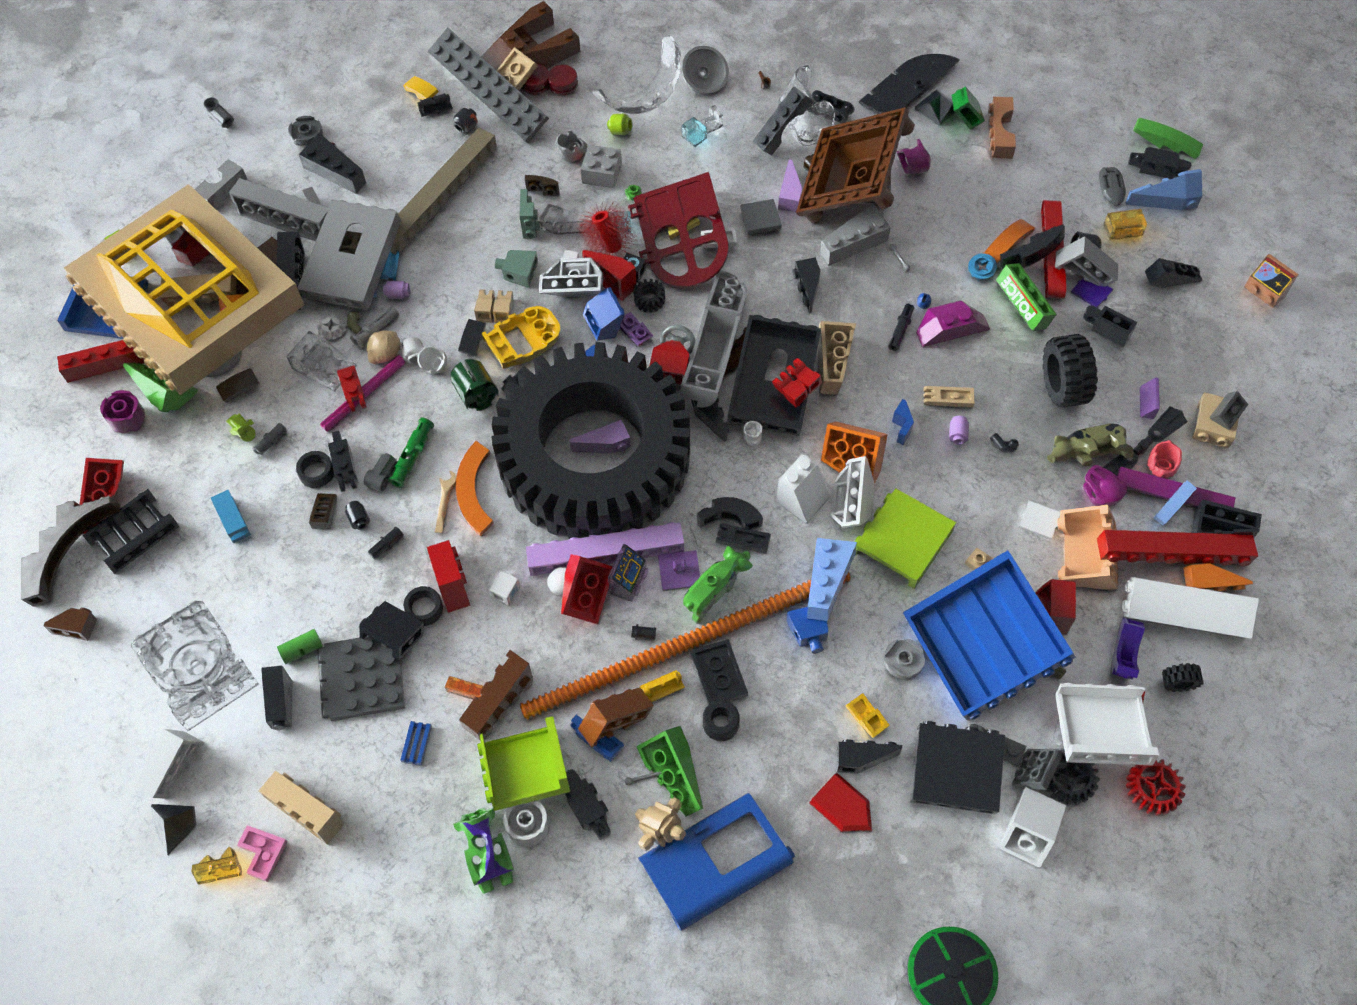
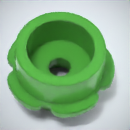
M630 185L625 190L628 199L634 201L635 196L642 194L641 188L637 185Z

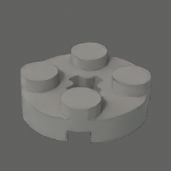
M911 639L895 640L886 648L884 666L893 676L908 681L922 671L925 664L924 651L917 642ZM907 655L909 662H901L899 656L904 657Z

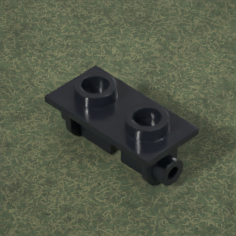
M443 93L442 95L434 96L435 100L427 98L417 102L421 117L453 109L449 94Z

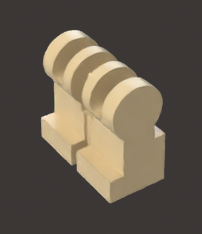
M480 289L474 309L476 321L492 323L493 316L495 323L499 321L502 323L507 320L512 311L513 291H507V294L504 296L503 290H499L495 300L494 290H490L489 294L486 295V290Z

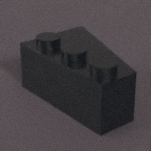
M1202 499L1195 509L1192 533L1253 535L1255 537L1260 531L1262 514Z

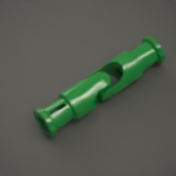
M421 417L418 420L419 424L416 430L412 432L406 447L395 465L396 470L393 476L388 479V482L397 488L404 487V481L407 475H410L428 439L427 435L430 429L434 427V423L427 418Z

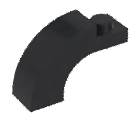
M734 497L713 499L711 508H704L697 513V523L700 528L720 520L734 521L742 528L752 530L762 527L763 524L761 513L753 505Z

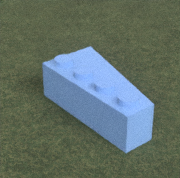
M817 538L808 602V619L828 621L838 593L843 586L844 579L856 555L857 542Z

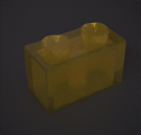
M1135 209L1107 213L1104 227L1109 240H1120L1143 236L1147 222L1142 210Z

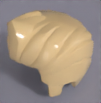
M380 331L371 335L367 344L368 362L381 364L399 355L397 353L400 350L401 343L397 332Z

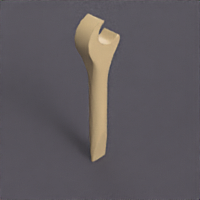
M449 471L451 475L449 480L439 479L442 496L435 533L443 532L449 496L456 486V474L453 471Z

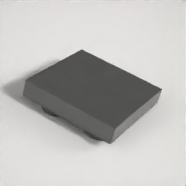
M774 199L740 205L748 235L782 228Z
M1027 749L1019 769L1015 772L1012 785L1016 789L1028 787L1030 789L1047 790L1063 753L1059 749Z

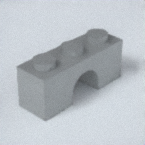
M229 159L216 169L221 179L219 182L212 184L204 180L195 188L214 208L219 206L230 195V190L239 178L247 180L243 168Z

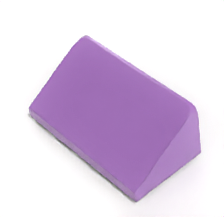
M1154 378L1140 387V417L1154 419L1160 409L1158 378Z

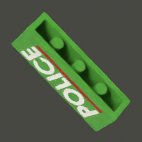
M1019 263L1006 265L996 281L1033 331L1047 329L1057 315Z

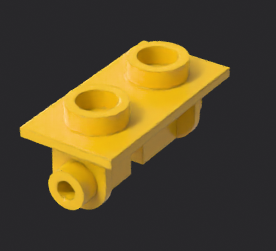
M677 670L639 686L651 702L685 688L682 676Z

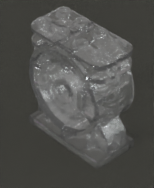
M195 600L190 602L179 612L171 614L169 618L155 624L144 634L136 636L131 643L132 650L136 653L137 658L153 682L163 693L168 695L166 703L171 713L187 732L260 685L241 656L234 653L230 640L203 601Z

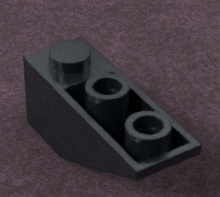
M816 257L795 261V269L792 270L794 279L798 281V291L803 295V305L807 307L809 313H812L820 280L821 270Z
M1158 258L1145 270L1150 285L1162 288L1202 281L1200 270L1197 266Z
M717 397L712 405L702 408L697 407L698 401L691 400L695 416L719 438L727 441L729 427L728 423L723 421L724 412L723 408L718 406L719 397Z
M850 739L838 742L837 773L858 774L900 755L902 745H897L895 742L877 744L875 741L870 740L858 743Z

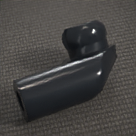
M998 433L990 437V440L1001 451L1013 452L1019 446V442L1016 439L1004 441Z

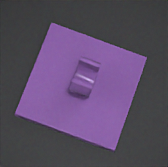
M696 550L658 555L663 591L690 588L700 578Z

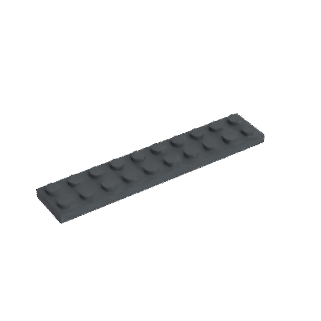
M447 27L427 51L525 142L529 143L549 119L450 28Z

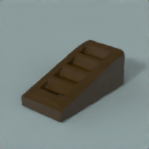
M317 493L309 519L312 529H331L337 498L336 494ZM321 499H330V501H321ZM320 505H329L328 507H320Z

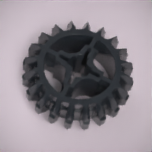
M1061 748L1060 751L1063 755L1059 763L1066 762L1067 765L1064 769L1055 770L1045 792L1052 791L1051 798L1058 796V802L1062 803L1063 800H1066L1067 806L1071 805L1072 801L1075 805H1079L1081 801L1085 803L1088 801V797L1092 798L1095 794L1094 791L1098 789L1096 783L1100 781V777L1096 776V774L1099 772V769L1092 768L1095 763L1067 762L1065 749ZM1085 783V788L1073 791L1075 784Z

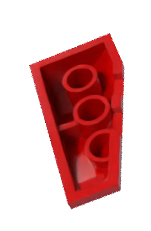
M85 458L79 505L98 500L101 497L110 496L113 498L122 480L124 460ZM103 519L93 524L90 528L95 527L97 524L102 522Z

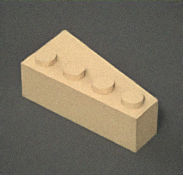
M275 771L259 789L260 794L328 845L344 825L340 819L342 815L335 809L327 807L326 803L319 797L311 796L309 794L310 791L303 785L299 784L297 786L294 784V780L285 772L281 775Z

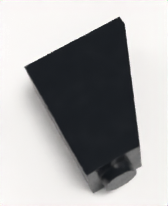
M282 665L262 667L266 723L273 730H284L285 727H292L293 680Z

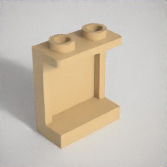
M1203 393L1197 406L1199 413L1196 429L1192 434L1193 439L1216 444L1220 447L1229 448L1236 437L1238 420L1230 430H1227L1210 419V416L1224 397Z

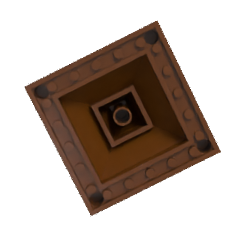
M904 107L822 128L796 213L799 216H805L811 223H815L822 219L823 210L840 206L843 207L857 203H876L881 209L890 207L894 201V196L891 193V167L899 145L898 142L901 136L910 135L915 127L914 122L908 116V109Z

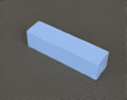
M1188 480L1184 482L1153 518L1162 526L1165 525L1197 488Z

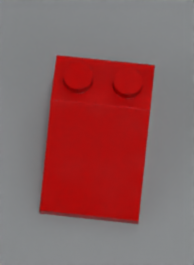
M589 250L582 251V257L593 258L603 272V288L610 287L621 301H624L633 293L636 285V268L632 262L626 261L622 257Z
M571 554L565 571L561 614L598 625L615 567Z

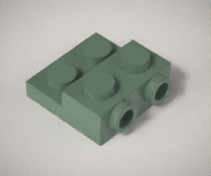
M520 189L519 217L523 239L537 238V231H540V221H537L538 209H535L532 197L528 196V190Z

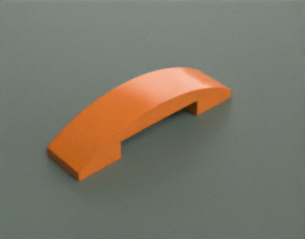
M1023 219L1017 220L991 243L984 254L991 255L996 263L1000 261V254L1011 250L1022 239L1025 240L1035 230V227Z

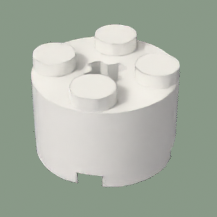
M538 801L509 807L504 813V827L509 838L517 846H534L546 838L549 830V820L544 806ZM527 819H528V820H529V824L524 825V824H525V821H524V820H527Z

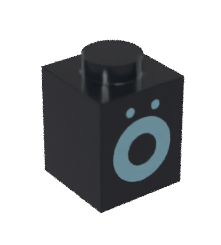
M626 253L624 259L634 264L636 268V282H639L646 271V259Z

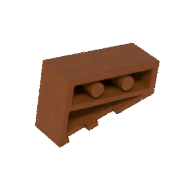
M640 687L633 690L628 689L617 695L612 694L608 698L597 699L590 704V709L578 730L592 748L604 736L609 739L614 736L613 732L622 727L626 730L646 719L654 705Z

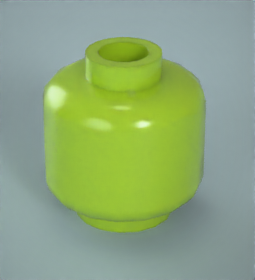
M613 114L610 120L607 121V128L615 136L628 135L633 127L632 119L627 114Z

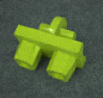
M238 413L237 415L233 414L226 420L232 428L229 431L232 436L239 435L240 439L245 442L252 441L255 438V430L250 426L254 424L251 419H244Z

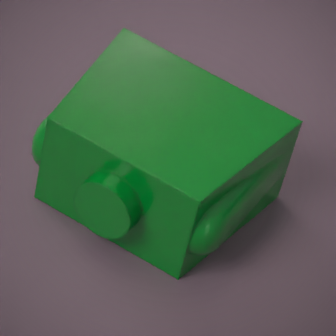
M966 86L958 89L951 95L954 111L970 130L985 122L979 101Z

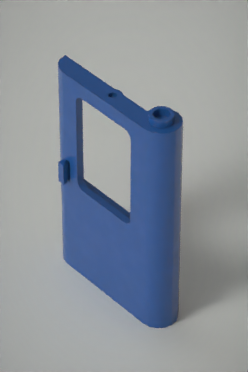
M747 793L685 829L686 836L683 840L673 839L672 842H665V847L658 845L638 857L639 862L643 865L667 905L676 926L680 931H683L792 865L795 855L789 846L786 847L753 797ZM752 814L772 842V847L725 875L720 874L702 846V842L744 816Z

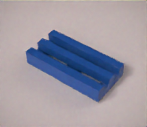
M410 721L400 759L402 763L422 766L432 728L431 724ZM415 728H417L410 757L407 758ZM422 729H424L425 732L420 747L418 759L415 760L414 758L416 755Z

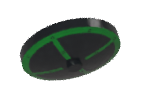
M940 927L924 934L912 948L907 961V981L914 998L920 1005H989L996 994L999 979L996 960L986 943L974 933L959 927Z

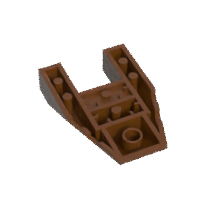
M542 1L525 12L481 57L497 71L515 47L536 64L543 65L548 69L580 52L579 36L571 28L540 44L531 37L554 25L553 10L545 1Z

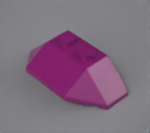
M961 300L929 308L916 334L922 347L988 331L990 327L984 314Z

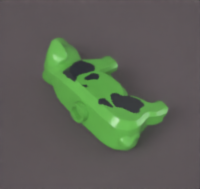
M727 546L723 554L725 560L715 562L686 592L683 598V605L690 612H693L692 620L696 624L703 620L713 604L719 601L725 593L731 591L737 579V574L753 567L749 561L751 556L748 551L740 553Z

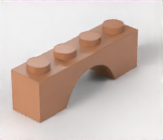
M993 97L992 103L988 105V113L991 114L988 122L989 126H991L989 138H992L990 141V151H992L993 158L1013 159L1016 149L1015 134L1008 132L1002 126L1004 123L1011 121L1014 111L1013 97Z

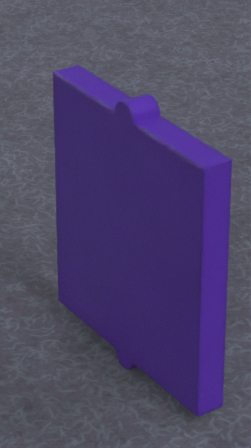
M1083 277L1081 280H1078L1071 293L1097 308L1103 301L1107 300L1113 289L1108 285H1095L1084 280Z

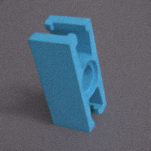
M229 490L211 497L221 522L233 543L251 535Z

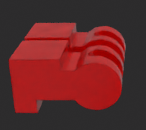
M798 358L793 361L795 368L790 365L786 368L790 376L782 371L779 375L783 381L778 378L772 381L774 387L796 408L808 397V393L811 394L822 384L821 375L816 371L813 372Z

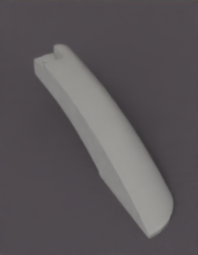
M720 270L715 277L680 389L684 398L698 401L697 407L701 408L712 405L718 397L747 296L745 284L740 283L735 275Z

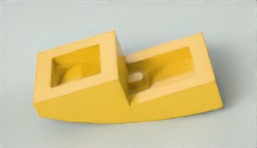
M415 76L403 85L406 91L415 93L417 98L421 100L432 98L439 92L433 85Z
M864 693L845 705L871 737H875L890 726L878 708L874 709Z

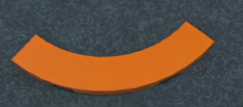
M475 441L467 450L460 463L456 477V496L460 510L467 523L478 535L482 536L494 522L483 511L477 500L476 476L483 462L490 455V450L478 441Z

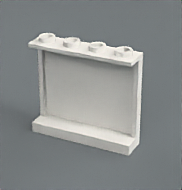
M1073 683L1060 684L1055 695L1066 761L1071 763L1153 765L1159 756L1158 747H1152L1141 697L1145 687H1136L1135 685L1115 686L1113 684L1094 685L1091 683L1085 685Z

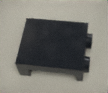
M386 601L380 606H376L372 613L359 624L360 638L364 639L368 635L392 649V657L400 660L423 636L424 622Z

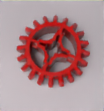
M1161 759L1159 762L1156 760L1153 765H1135V767H1131L1129 770L1130 774L1126 776V780L1129 782H1127L1125 788L1131 789L1127 794L1128 796H1134L1132 804L1138 802L1140 804L1139 810L1145 807L1147 808V814L1154 811L1156 816H1159L1161 812L1167 815L1170 811H1175L1177 806L1182 804L1181 799L1186 794L1183 792L1186 785L1181 783L1184 777L1177 776L1179 769L1173 771L1171 769L1172 763L1165 765L1164 759ZM1146 772L1155 773L1153 777L1141 776V774ZM1166 795L1170 797V799L1165 801L1156 800L1158 796L1164 797Z

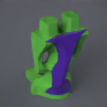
M481 808L472 813L464 814L461 816L460 821L453 823L454 828L458 832L464 831L468 839L469 848L464 850L466 863L474 886L478 884L483 894L494 890L491 879L499 876L502 886L513 883L512 871L514 868L502 833H499L494 839L491 835L490 823L495 818L493 808L488 810ZM476 838H483L486 842L485 846H477ZM495 844L500 845V854L494 852ZM474 856L480 857L478 865L473 862Z

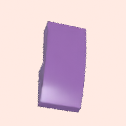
M632 312L624 316L620 329L635 344L640 346L653 337V334L643 322L640 323Z

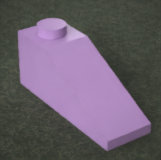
M789 160L779 195L778 209L796 212L802 194V186L793 161Z
M622 420L569 439L572 452L616 453L623 452L631 447L630 436Z

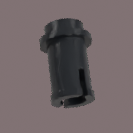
M638 624L632 626L631 638H635V640L637 638L655 640L656 627L638 626Z

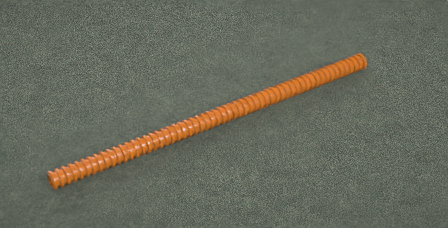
M849 571L844 579L843 584H845V581L847 583L850 582L851 577ZM808 580L807 583L803 582L802 585H796V588L792 587L791 590L787 589L785 593L782 591L780 595L770 596L768 600L763 599V602L759 601L757 605L754 603L752 607L742 608L740 612L735 611V614L731 613L729 617L726 615L724 619L719 618L718 621H712V624L707 623V626L703 625L701 629L696 628L695 631L691 630L689 634L686 632L684 636L679 635L677 639L674 637L672 641L667 640V643L663 642L661 646L656 645L654 649L651 647L649 651L644 650V653L639 652L637 656L632 655V658L628 657L626 661L621 660V663L616 662L614 666L604 667L602 671L592 672L591 676L585 675L586 678L584 679L581 677L579 681L574 680L572 684L569 682L567 686L562 685L560 689L557 687L555 691L550 690V693L547 694L546 692L544 696L539 695L537 699L534 697L532 701L527 700L525 704L522 702L520 703V708L526 720H529L531 716L534 718L536 714L541 715V712H547L549 708L552 710L554 706L559 707L561 703L564 705L566 701L571 702L573 698L576 700L577 696L583 697L584 693L587 695L589 691L594 692L596 688L599 690L601 686L606 687V684H612V681L617 682L619 678L622 680L624 676L629 677L631 673L634 675L636 671L641 672L643 668L647 669V666L652 667L654 663L657 665L659 661L664 662L666 658L669 660L671 656L676 657V654L680 655L682 651L687 652L689 648L692 650L694 646L699 647V644L704 645L706 641L711 642V639L715 640L717 636L720 638L722 634L732 633L733 629L738 630L739 627H745V624L755 623L756 620H762V617L766 618L767 615H773V612L778 613L779 610L783 611L784 608L787 609L790 605L799 604L801 600L804 602L806 598L809 599L811 580Z

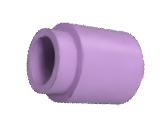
M387 281L383 285V293L388 299H405V297L410 296V284L405 283V281Z
M955 416L950 422L949 439L954 444L961 445L968 441L969 422L964 416Z

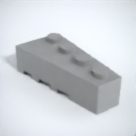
M871 204L821 240L820 254L828 266L888 241L891 227L875 205Z

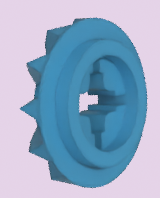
M984 253L973 256L968 264V270L972 277L978 280H987L989 277H993L997 269L995 259L991 255ZM979 265H986V270H979Z

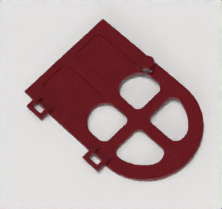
M709 172L635 196V203L628 205L630 219L639 218L646 247L645 250L639 251V256L643 258V255L647 254L646 265L650 264L653 273L660 281L676 288H690L709 281L720 272L728 257L729 243ZM636 208L637 213L633 214L632 209ZM705 217L712 221V233L694 239L689 237L687 225L692 219ZM666 227L677 228L681 238L680 243L664 249H658L655 243L657 234ZM716 242L718 244V251L714 261L706 268H698L693 250L703 244ZM678 253H684L688 272L682 276H675L661 266V260Z

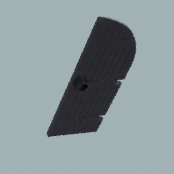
M925 54L911 58L894 71L896 75L891 73L870 91L873 95L866 94L859 100V103L878 114L907 107L957 64L960 59L945 54Z

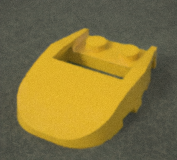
M535 306L524 309L523 313L509 315L507 320L502 323L499 321L494 325V330L488 334L484 331L482 336L502 368L505 369L530 362L554 346L560 335V324L549 309ZM518 328L531 346V352L517 355L504 334Z

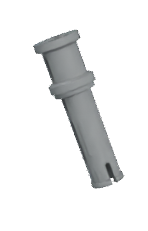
M391 306L371 324L363 326L362 330L356 335L350 336L351 341L357 348L362 349L371 335L380 331L398 317L399 312L395 307Z

